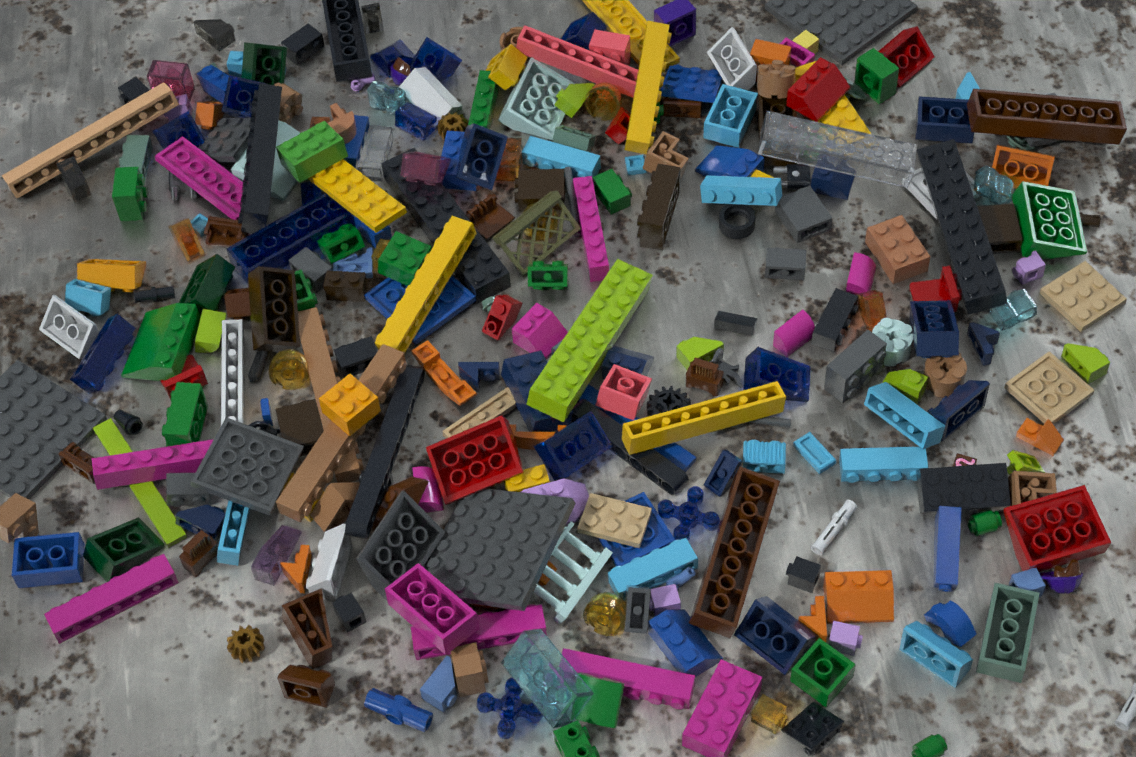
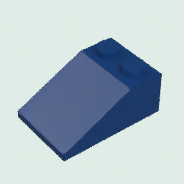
M716 145L695 168V172L705 177L707 175L750 177L756 169L761 172L764 171V157L749 149Z

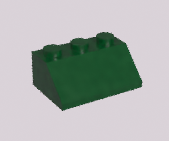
M244 42L241 88L247 99H253L254 90H258L259 83L269 85L284 83L287 47Z
M218 254L198 264L179 303L195 304L200 316L203 309L217 311L219 308L218 303L226 293L225 288L233 279L234 275L232 273L235 266Z

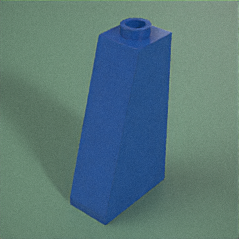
M939 506L935 515L933 588H939V591L951 592L952 589H956L958 586L961 528L960 507Z

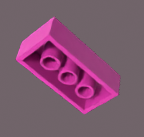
M419 563L385 588L388 605L445 655L479 629L477 613Z
M721 659L682 733V746L706 757H728L761 691L762 677Z

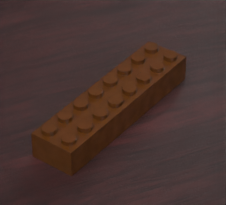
M973 88L967 103L971 132L1119 145L1127 130L1121 101Z
M741 466L738 468L732 481L689 624L727 638L732 637L737 628L780 483L779 480Z

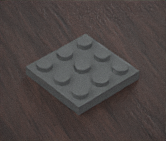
M250 118L220 119L213 131L208 134L204 143L198 148L216 162H237L248 147Z

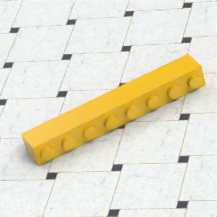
M653 21L647 22L624 149L626 151L647 155L648 148H651L654 142L651 132L655 133L657 122L653 120L654 117L657 118L659 106H656V103H660L662 91H659V87L662 88L664 77L661 76V73H665L667 62H664V58H667L669 47H666V43H670L672 34L668 32V24Z
M452 216L449 222L444 225L443 232L435 240L434 246L430 253L426 255L421 268L416 271L415 278L407 286L404 296L396 304L395 310L391 317L387 319L382 332L377 335L375 345L378 350L384 344L405 354L477 233L472 222Z
M778 381L630 421L623 423L622 441L629 455L764 418L783 412L786 395Z

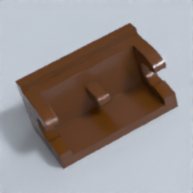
M664 97V116L701 118L702 101L669 100L668 97Z
M209 216L204 229V234H207L205 243L208 245L243 249L248 236L247 232L241 231V224H238V220Z
M70 443L63 451L58 453L63 465L94 484L92 458L94 457L83 451L80 447H75L76 443Z

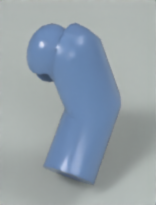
M687 567L681 573L669 578L666 586L676 584L678 591L680 587L695 576L694 569Z

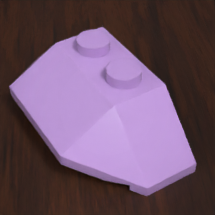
M560 479L521 491V493L573 498L576 504L566 525L571 521L575 523L580 519L589 498L585 484L568 479Z

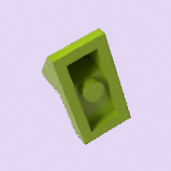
M1012 450L1007 454L1011 461L1007 467L1009 475L1013 471L1045 473L1035 456Z

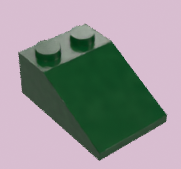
M138 517L87 538L83 557L108 582L113 577L120 576L130 571L133 567L140 566L162 549L165 544Z

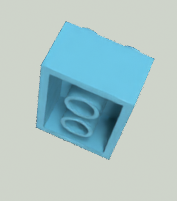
M722 84L704 122L703 138L739 148L757 110L758 93Z

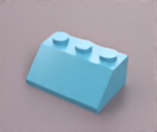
M918 621L906 625L903 629L899 650L956 688L971 669L973 659L964 650H959L947 638L940 637L929 626Z

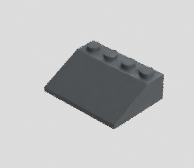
M401 491L356 559L372 587L387 600L385 588L419 563L421 566H424L445 531L405 491Z

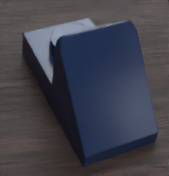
M971 322L968 326L967 337L982 365H989L994 355L993 345L998 343L1000 333L997 330Z
M458 362L460 377L478 393L480 380H500L499 362Z
M727 449L722 450L704 486L721 497L731 487L733 478L743 461Z

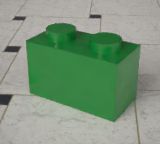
M613 169L592 177L595 194L610 215L631 206V190L629 187H625L619 174L616 175Z

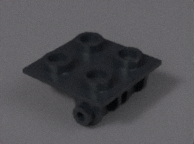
M812 702L784 726L781 731L805 746L803 750L810 756L811 754H816L821 748L820 745L825 746L826 741H831L832 737L841 732L844 720Z

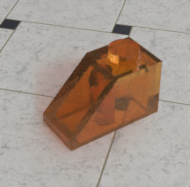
M184 218L168 225L175 243L187 262L205 254L189 218Z
M877 290L856 294L858 296V305H860L859 312L866 329L871 332L881 319L887 318L883 293Z

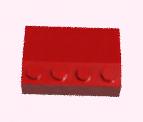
M503 415L426 447L445 505L524 473L510 423Z
M1085 485L1003 509L1015 555L1022 571L1037 568L1038 572L1055 568L1057 565L1068 564L1074 559L1079 561L1105 553L1111 544V540Z

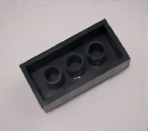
M1006 463L924 468L916 471L920 513L937 512L939 506L960 507L961 510L1011 506Z

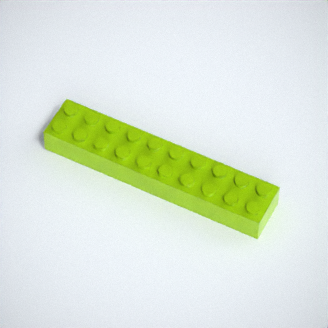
M616 260L530 388L527 400L528 406L562 422L566 420L604 361L608 350L613 347L648 293L653 277L652 274L622 260Z

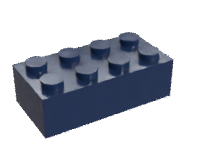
M951 300L910 301V326L912 327L916 356L922 358H931L932 356L950 358L953 355H959V329Z
M542 351L504 359L501 376L506 386L510 389L529 432L558 430V425H570L573 415L571 410L566 420L562 422L527 405L530 388L548 363Z

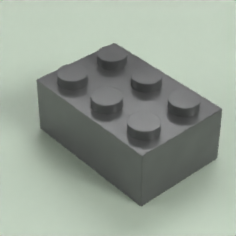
M870 330L864 332L827 365L824 389L841 403L845 402L848 398H853L861 386H866L871 377L875 374L878 375L884 369L887 343Z

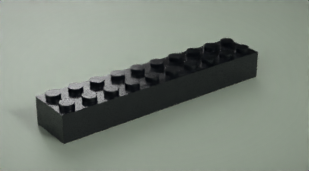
M955 139L917 149L921 171L954 273L957 277V283L961 290L967 314L1008 304L1006 290Z
M415 148L381 163L384 179L433 245L443 232L444 225L449 222L452 216L471 222ZM475 228L477 234L454 270V274L462 285L475 295V302L478 304L486 298L510 288L511 283L509 271Z

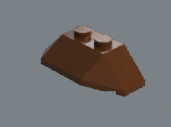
M410 477L387 487L369 536L371 537L401 491H405L419 504L429 481Z

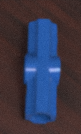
M375 688L369 690L366 695L364 706L384 715L387 720L396 725L406 724L425 733L432 723V712L413 705L404 696L395 695L394 697Z

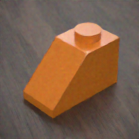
M215 101L197 102L195 124L201 125L202 129L212 130V127H215L217 122L223 118L227 106Z

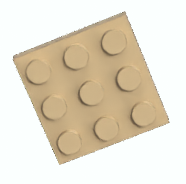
M1086 261L1041 288L1039 293L1080 332L1120 308L1127 301L1123 294Z
M1050 351L1006 382L1004 386L1011 395L1044 424L1049 419L1053 425L1094 393L1092 387Z

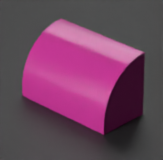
M785 38L779 43L791 46V65L799 67L815 61L814 53L792 40Z
M854 252L846 292L857 295L860 298H870L876 271V264L870 257Z
M802 309L774 331L773 346L788 358L812 339L815 325L811 317Z
M423 466L412 467L413 477L429 481L418 505L426 513L443 511L442 494L433 468Z

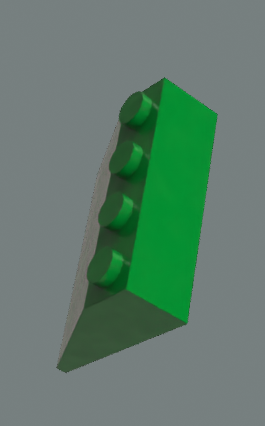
M1022 181L1012 194V201L1015 206L1022 236V256L1029 257L1033 251H1036L1042 260L1086 254L1087 248L1075 191Z
M175 303L146 312L121 374L122 378L160 381L168 380L180 374L200 323L201 316L196 305Z

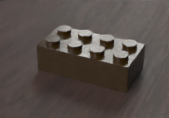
M758 95L759 155L764 157V167L798 164L797 111L786 106L787 98L778 99V95H771V98Z
M658 164L656 171H652L651 174L652 184L647 186V200H643L641 209L643 213L638 215L637 226L640 227L638 228L637 238H640V247L663 251L680 195V167Z
M257 267L248 273L253 350L290 353L300 347L295 270Z

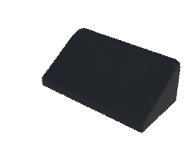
M718 311L714 320V328L753 336L758 318Z

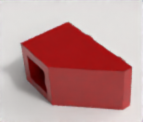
M623 107L620 108L605 131V134L618 145L627 137L631 115Z
M507 294L496 295L482 332L496 340H500L516 321L523 303Z

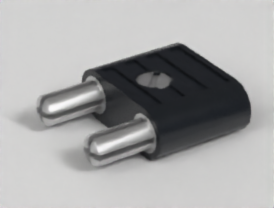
M787 164L786 166L773 168L774 173H786L787 181H781L782 188L798 190L811 186L810 164Z

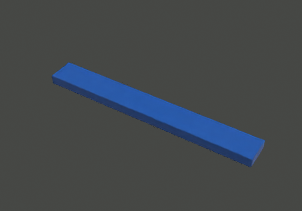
M588 384L577 403L581 399H586L595 406L599 391ZM596 406L622 426L623 423L634 421ZM675 442L653 448L684 472L696 462V456Z

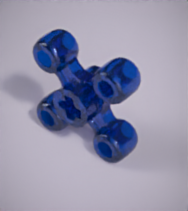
M698 486L689 488L687 491L688 501L680 506L674 505L672 501L667 499L660 501L658 504V514L661 518L669 519L673 517L679 520L680 524L673 532L675 540L687 538L689 541L690 529L694 528L697 524L704 526L708 531H714L719 527L720 518L716 512L702 513L698 510V505L704 499L703 490Z
M511 677L506 681V694L501 699L494 698L488 692L481 693L477 698L476 707L481 713H489L491 711L499 713L501 720L497 725V734L502 739H509L514 735L516 728L514 721L518 717H524L531 723H538L542 720L544 708L540 703L523 704L519 695L523 690V682L518 677Z

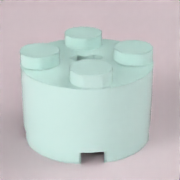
M881 319L873 328L872 333L887 343L884 365L896 366L897 363L906 362L911 353L913 341L912 327L899 320Z

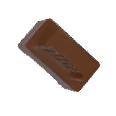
M695 357L686 372V387H695L707 391L715 397L719 395L723 386L724 371L719 370L718 364Z
M202 530L182 547L183 553L179 558L183 568L194 577H197L201 570L214 557H217V541Z

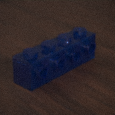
M119 314L109 317L70 380L88 394L100 391L105 384L104 379L114 370L115 361L119 360L124 354L123 348L133 339L134 336L132 334L136 328Z

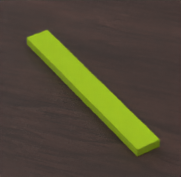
M111 418L93 427L96 436L109 456L133 452ZM152 481L128 485L168 548L187 538L182 527L175 524V516Z

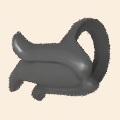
M718 348L713 359L709 362L718 364L719 370L724 371V381L727 385H729L731 379L736 382L739 388H742L740 376L736 373L739 369V364L732 366L723 362L724 350Z

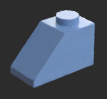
M449 656L443 659L420 688L422 699L443 713L448 707H452L457 699L453 668Z

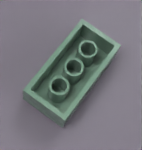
M999 583L994 584L976 669L977 673L1018 683L1022 682L1040 593Z

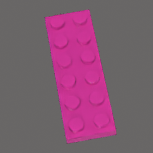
M183 136L155 155V160L229 218L238 220L243 184L240 179Z

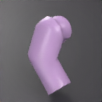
M372 74L371 77L354 79L351 82V89L360 91L366 84L375 83V75Z

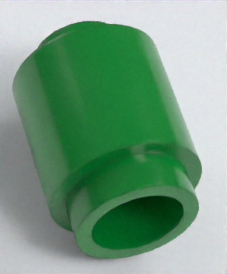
M989 510L971 515L967 524L971 533L980 536L997 531L998 528L1002 527V520L997 511Z
M931 734L914 744L911 754L912 757H941L948 750V747L940 734Z

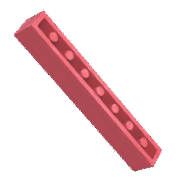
M524 25L517 39L516 46L524 55L629 97H634L638 69Z

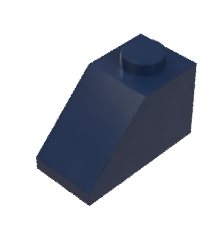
M207 504L178 511L175 524L194 534L202 530L215 540L223 528L226 513L219 507H212Z

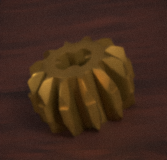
M448 112L447 116L442 115L441 120H438V134L443 138V141H445L447 131L465 132L468 126L467 118L463 114L458 115L457 112L454 114Z
M250 624L246 629L240 625L238 631L232 630V636L227 637V650L231 653L234 660L239 658L242 663L246 659L252 662L253 656L260 658L259 651H263L265 648L263 644L265 639L260 634V630L257 627L253 629Z

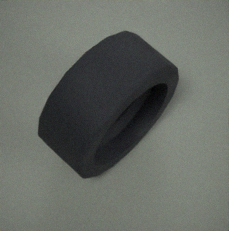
M742 204L725 205L719 213V229L726 237L732 239H743L751 235L755 229L756 220L753 208ZM733 215H741L747 218L749 222L742 226H733L726 222V219Z

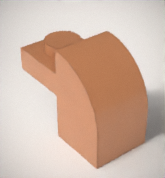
M337 103L330 105L333 120L327 124L344 139L346 144L356 135L355 117L352 111L347 113L344 108L341 109Z

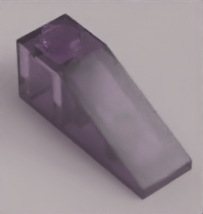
M281 525L262 546L251 565L255 580L275 586L282 572L280 563H287L302 534L301 531Z

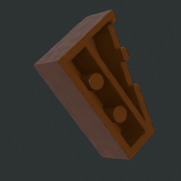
M322 588L282 605V620L311 669L313 670L331 662L332 642Z

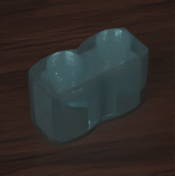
M373 81L367 89L369 105L376 110H386L391 115L402 116L408 107L406 92L399 87L388 86L380 81Z
M984 165L975 171L974 191L978 195L988 198L995 205L1008 204L1012 201L1013 181L999 174L994 168Z
M1026 289L1012 291L1007 297L1008 304L989 309V314L1001 331L1037 315V306Z

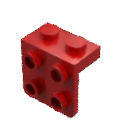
M942 266L940 279L912 282L909 285L913 301L951 300L953 311L957 312L958 303L962 300L961 290L957 289L956 274L952 273L950 266Z
M193 355L187 356L180 374L168 380H160L170 400L171 392L175 390L177 382L199 383L202 387L208 384L201 365H198Z

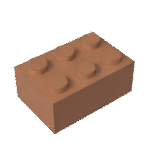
M902 215L867 227L865 243L892 284L928 271L930 255Z

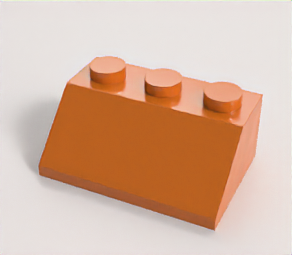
M998 144L988 183L1015 189L1018 188L1022 181L1048 186L1055 156Z
M891 570L825 572L823 589L827 624H833V621L842 623L894 622V588Z

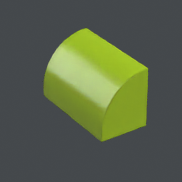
M202 310L195 340L196 353H212L219 348L222 335V320L226 318L225 312Z

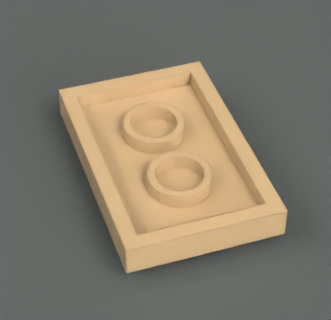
M590 493L577 528L578 533L640 548L652 508Z

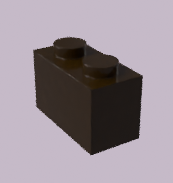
M327 270L324 281L326 299L329 301L366 302L364 295L368 291L366 273Z

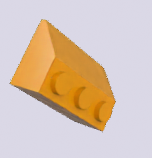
M88 259L77 263V279L110 287L111 291H115V288L122 289V292H134V289L141 287L146 261Z

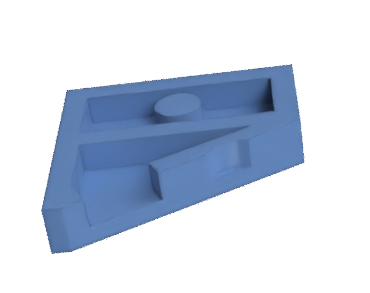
M367 248V252L357 256L355 253L345 259L334 262L333 271L365 272L366 278H373V248Z

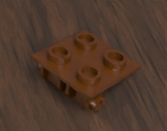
M495 194L487 195L484 201H479V204H475L474 208L466 211L468 219L473 223L480 235L487 240L515 219L511 213L496 203L498 198Z

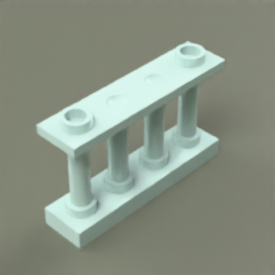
M572 521L564 527L551 555L578 574V578L581 579L578 585H572L546 565L543 574L567 591L566 594L569 597L565 602L563 600L559 601L538 584L534 590V593L555 608L554 611L557 614L553 620L558 624H561L567 618L613 553L607 548L601 553L595 552L569 532L575 524ZM563 539L591 559L590 562L593 564L589 569L583 568L557 548Z

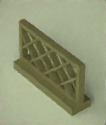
M550 191L493 237L495 243L501 246L521 275L528 272V265L532 264V261H542L581 229L560 199L561 195L558 191ZM556 204L561 209L560 217L551 216L552 208ZM540 217L547 218L546 229L537 228V222ZM551 218L560 220L558 231L550 230ZM564 220L569 221L574 227L571 231H562ZM526 228L533 229L531 240L522 239L523 231ZM536 230L545 231L544 242L535 241ZM549 232L558 233L555 244L548 243ZM511 240L518 241L517 252H511L506 244ZM522 242L531 243L529 254L521 253ZM535 244L544 245L543 253L540 256L533 255ZM520 255L529 257L528 265L524 269L519 264Z

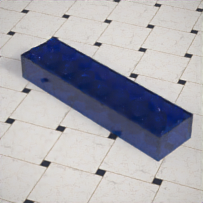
M324 193L226 248L230 263L235 266L236 271L248 284V273L257 267L278 269L290 265L289 259L305 247L312 252L320 248L317 240L321 239L323 235L333 233L345 224L355 226L354 216L328 194Z

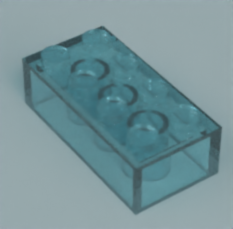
M542 629L524 630L501 662L552 728L563 727L572 723L594 694Z

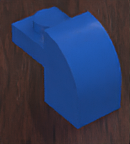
M951 600L946 604L939 602L933 605L924 614L928 623L941 627L945 638L959 647H962L977 635L968 615L959 605Z

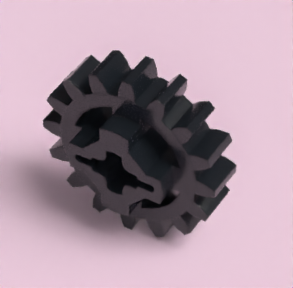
M663 386L661 392L654 390V395H649L647 415L652 416L691 405V399L687 398L686 392L681 394V388L674 391L673 386H670L669 390H666Z

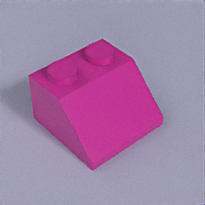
M538 303L512 328L514 344L529 353L542 351L546 360L554 353L568 333L554 313Z

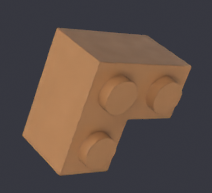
M663 131L647 152L643 169L652 173V171H656L658 164L680 167L681 179L685 173L689 158L676 152L680 139Z
M1013 471L1008 476L1011 506L1057 493L1055 473Z
M359 482L330 483L326 487L324 494L315 504V508L310 514L324 532L344 524L357 494Z
M15 493L0 506V539L10 543L15 538L38 535L36 503Z
M476 643L454 648L451 651L459 697L486 692L485 683H489L483 651H478Z

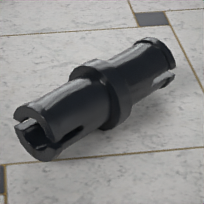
M154 286L151 289L134 291L135 303L146 301L158 302L160 299L175 298L174 286L162 288Z

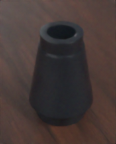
M118 410L114 414V420H116L126 434L136 435L141 431L143 423L140 417L123 410Z

